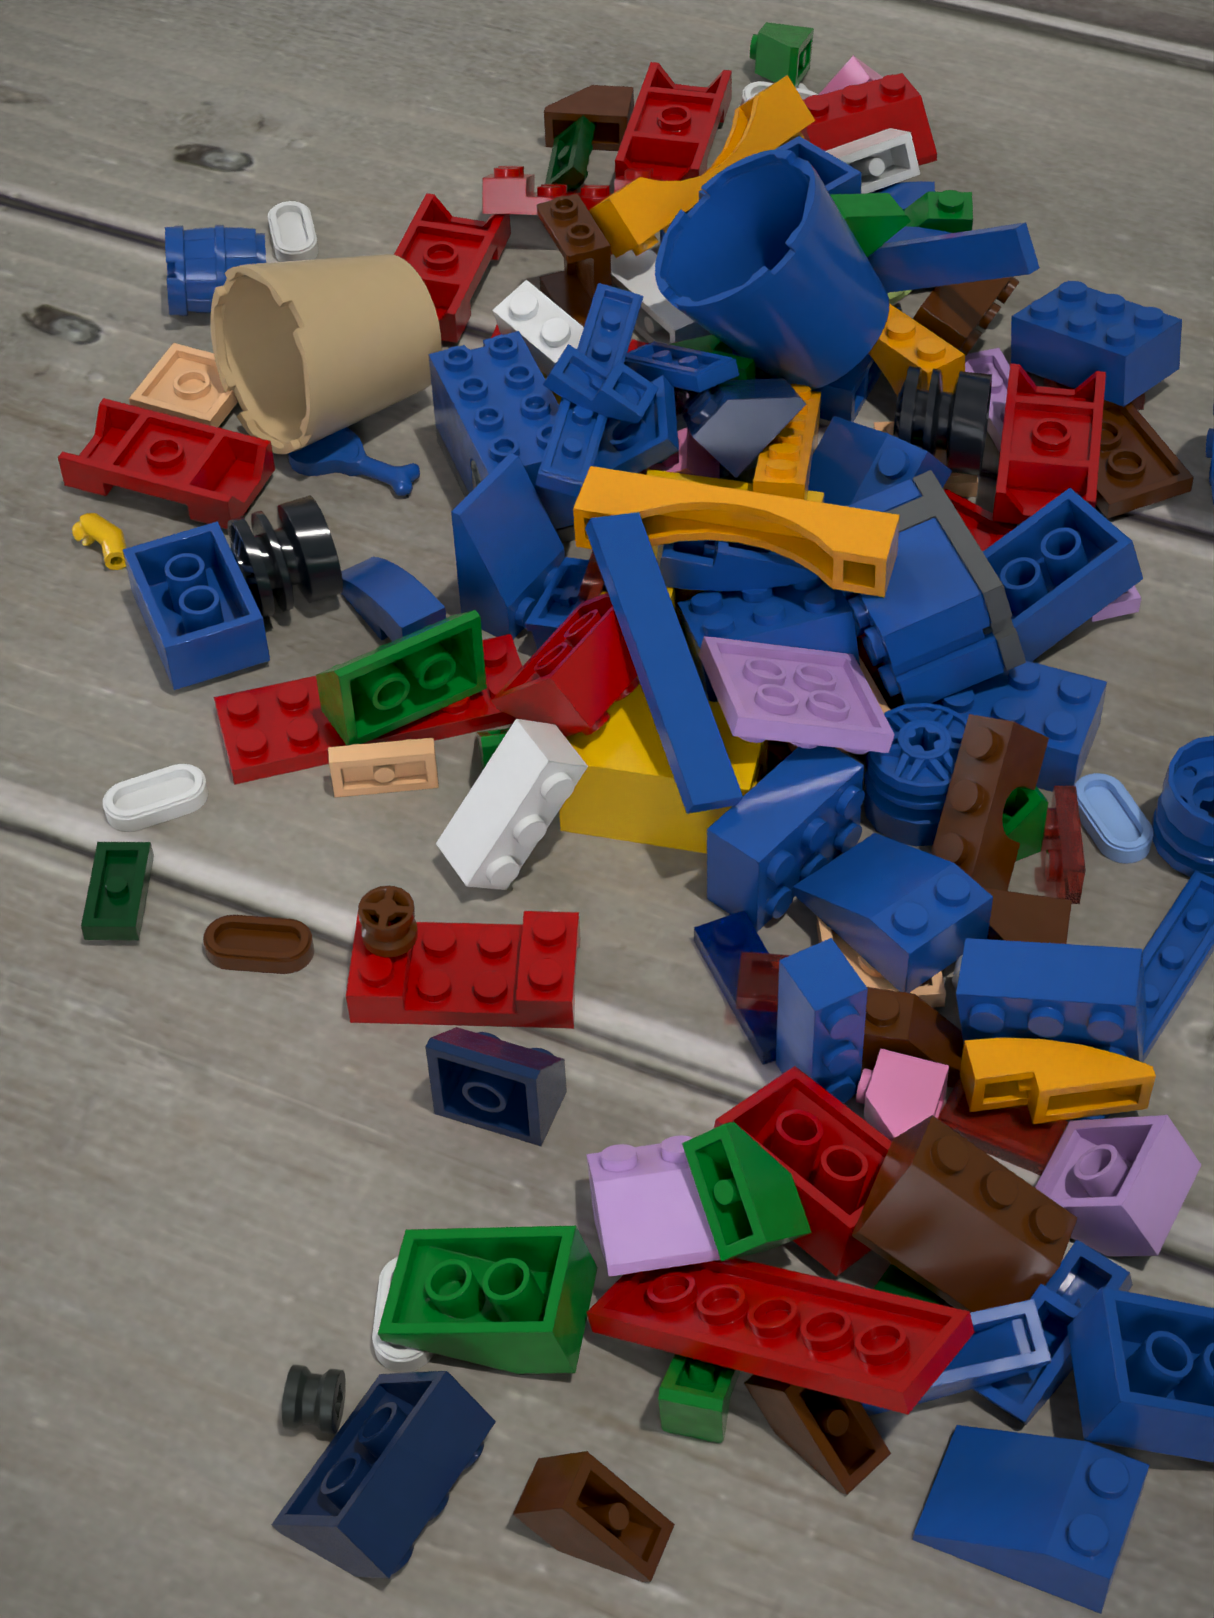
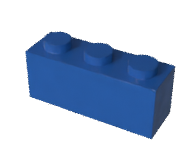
M832 938L779 960L776 1065L782 1074L796 1066L844 1104L857 1093L861 1078L868 988Z

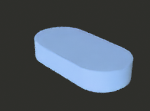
M1093 773L1081 777L1074 785L1071 807L1101 853L1112 861L1125 864L1135 863L1144 859L1151 849L1153 828L1124 785L1118 779L1107 774Z

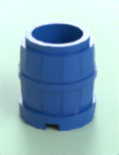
M183 225L165 227L169 315L188 316V312L211 313L215 288L224 285L227 279L225 272L228 269L245 264L266 263L265 233H256V229L224 227V225L184 230Z

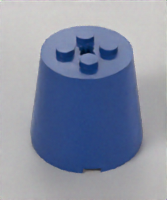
M776 149L745 157L707 181L701 187L706 194L694 205L688 214L683 210L678 212L660 244L655 263V278L661 294L674 307L739 355L754 359L755 366L772 379L784 378L789 384L806 385L813 390L828 385L844 376L865 358L879 339L889 314V297L817 171L808 160L797 157L793 151Z

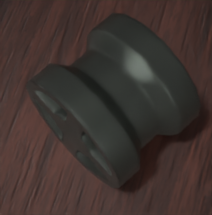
M292 1365L287 1375L283 1393V1427L285 1429L298 1430L304 1424L318 1426L322 1433L336 1434L340 1427L345 1403V1372L339 1369H329L324 1374L311 1373L307 1366Z

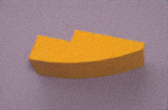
M1031 1038L964 1040L959 1073L970 1112L1028 1105L1033 1124L1148 1109L1156 1078L1153 1066L1117 1053L1081 1044Z

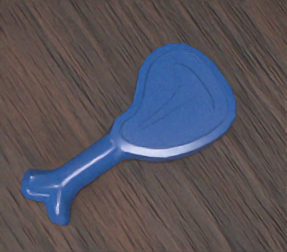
M347 427L300 450L288 453V460L292 469L299 474L305 476H320L331 473H342L348 476L364 475L391 485L395 494L399 496L411 493L413 490L412 483L420 477L419 465L415 463L393 466L367 456L360 438Z

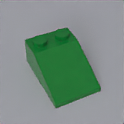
M576 1225L406 1229L377 1334L382 1341L517 1374L576 1373L587 1321L586 1312L590 1307L598 1267Z

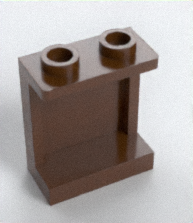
M574 194L560 196L551 201L537 204L538 217L564 257V271L539 278L540 291L584 327L597 284L601 283L612 286L611 245L579 195Z

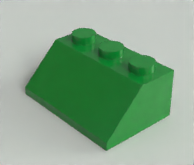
M476 610L450 616L316 674L321 710L347 746L363 744L487 689L481 617Z

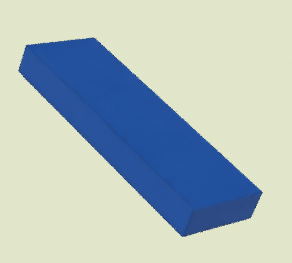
M656 341L627 352L624 362L626 366L648 381H653L664 375L673 387L699 393L739 376L736 359L732 357Z

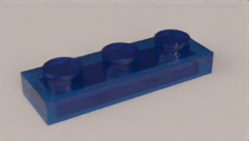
M743 910L694 927V942L762 1065L776 1061L779 970L746 912Z

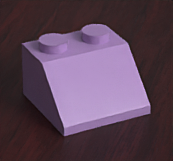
M1168 1115L1070 1121L1035 1188L1077 1217L1070 1238L1079 1240L1108 1257L1158 1256L1196 1178L1201 1163Z
M683 1135L673 1136L665 1139L660 1144L639 1147L618 1144L609 1146L599 1153L586 1154L593 1216L608 1277L721 1260L682 1146L683 1142L692 1139V1137Z

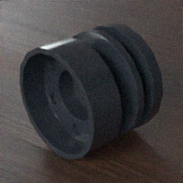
M909 366L906 380L898 393L893 436L928 451L934 457L937 449L946 450V465L952 470V473L980 475L988 426L992 374L960 371L952 393L943 392L941 369H933L929 390H922V368Z
M311 495L278 505V529L275 530L262 511L251 514L252 531L242 516L228 521L231 551L263 618L275 615L274 598L283 612L294 608L293 585H297L308 603L343 593V579L337 551L324 515Z

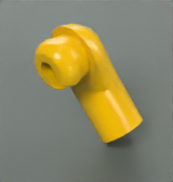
M97 513L81 515L80 521L72 526V534L75 540L78 542L82 539V545L90 546L96 540L102 546L104 562L107 568L120 570L126 567L123 549H126L123 531Z

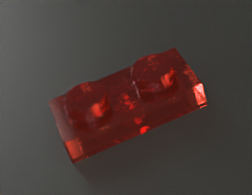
M1054 786L1051 808L1047 810L1043 840H1051L1052 849L1046 850V881L1056 883L1057 898L1072 900V904H1080L1086 868L1076 786Z

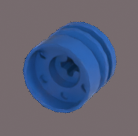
M931 703L904 704L884 713L895 734L889 753L867 752L865 762L867 771L864 777L865 796L863 800L865 815L876 831L887 838L915 847L932 846L968 719L949 707Z
M1214 736L1194 739L1178 749L1169 763L1162 785V793L1158 798L1157 808L1152 817V840L1158 854L1173 869L1189 877L1196 870L1214 878Z

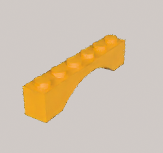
M787 75L735 109L732 128L723 150L712 166L701 176L682 181H658L639 177L588 211L611 245V251L615 258L630 250L634 252L635 256H638L659 242L654 234L661 229L666 233L680 210L687 212L699 201L701 187L712 177L745 157L767 150H774L798 136L804 139L805 137L801 130L813 123L815 119Z
M889 303V314L885 327L868 354L883 372L897 397L906 380L909 366L922 368V390H929L933 369H941L943 392L953 393L959 372H965V354Z
M790 384L806 405L759 454L753 479V492L807 500L812 455L818 446L821 392L811 391V388L806 385Z
M590 466L573 507L576 547L592 549L585 530L590 518L639 512L651 546L698 540L742 543L767 549L794 560L815 573L832 589L885 597L898 554L900 515L594 466Z

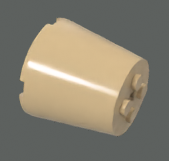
M384 254L245 264L228 269L225 272L227 279L224 285L215 288L211 305V338L222 386L225 392L234 391L238 403L243 410L237 418L248 434L271 441L272 451L275 454H288L300 450L417 394L431 385L428 354L441 351V332L438 316L423 280L416 270L399 256Z

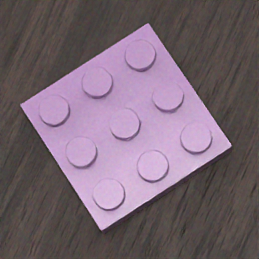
M704 636L699 656L733 736H738L745 741L761 743L765 740L790 742L795 746L807 749L815 748L818 745L842 748L854 754H865L868 751L889 753L895 734L853 654Z

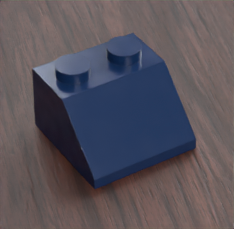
M458 1027L429 1039L425 1049L434 1114L542 1147L567 1093L565 1059L554 1056L551 1052L542 1048H526L502 1041L491 1033H475Z

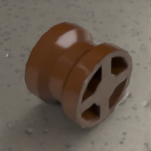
M380 886L370 890L362 897L358 905V915L362 925V940L367 950L374 955L385 958L397 957L408 952L415 945L418 938L417 922L414 919L415 906L411 895L399 887ZM389 922L396 923L391 926H388Z

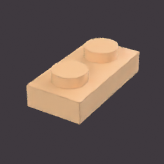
M434 738L328 747L334 798L439 788Z

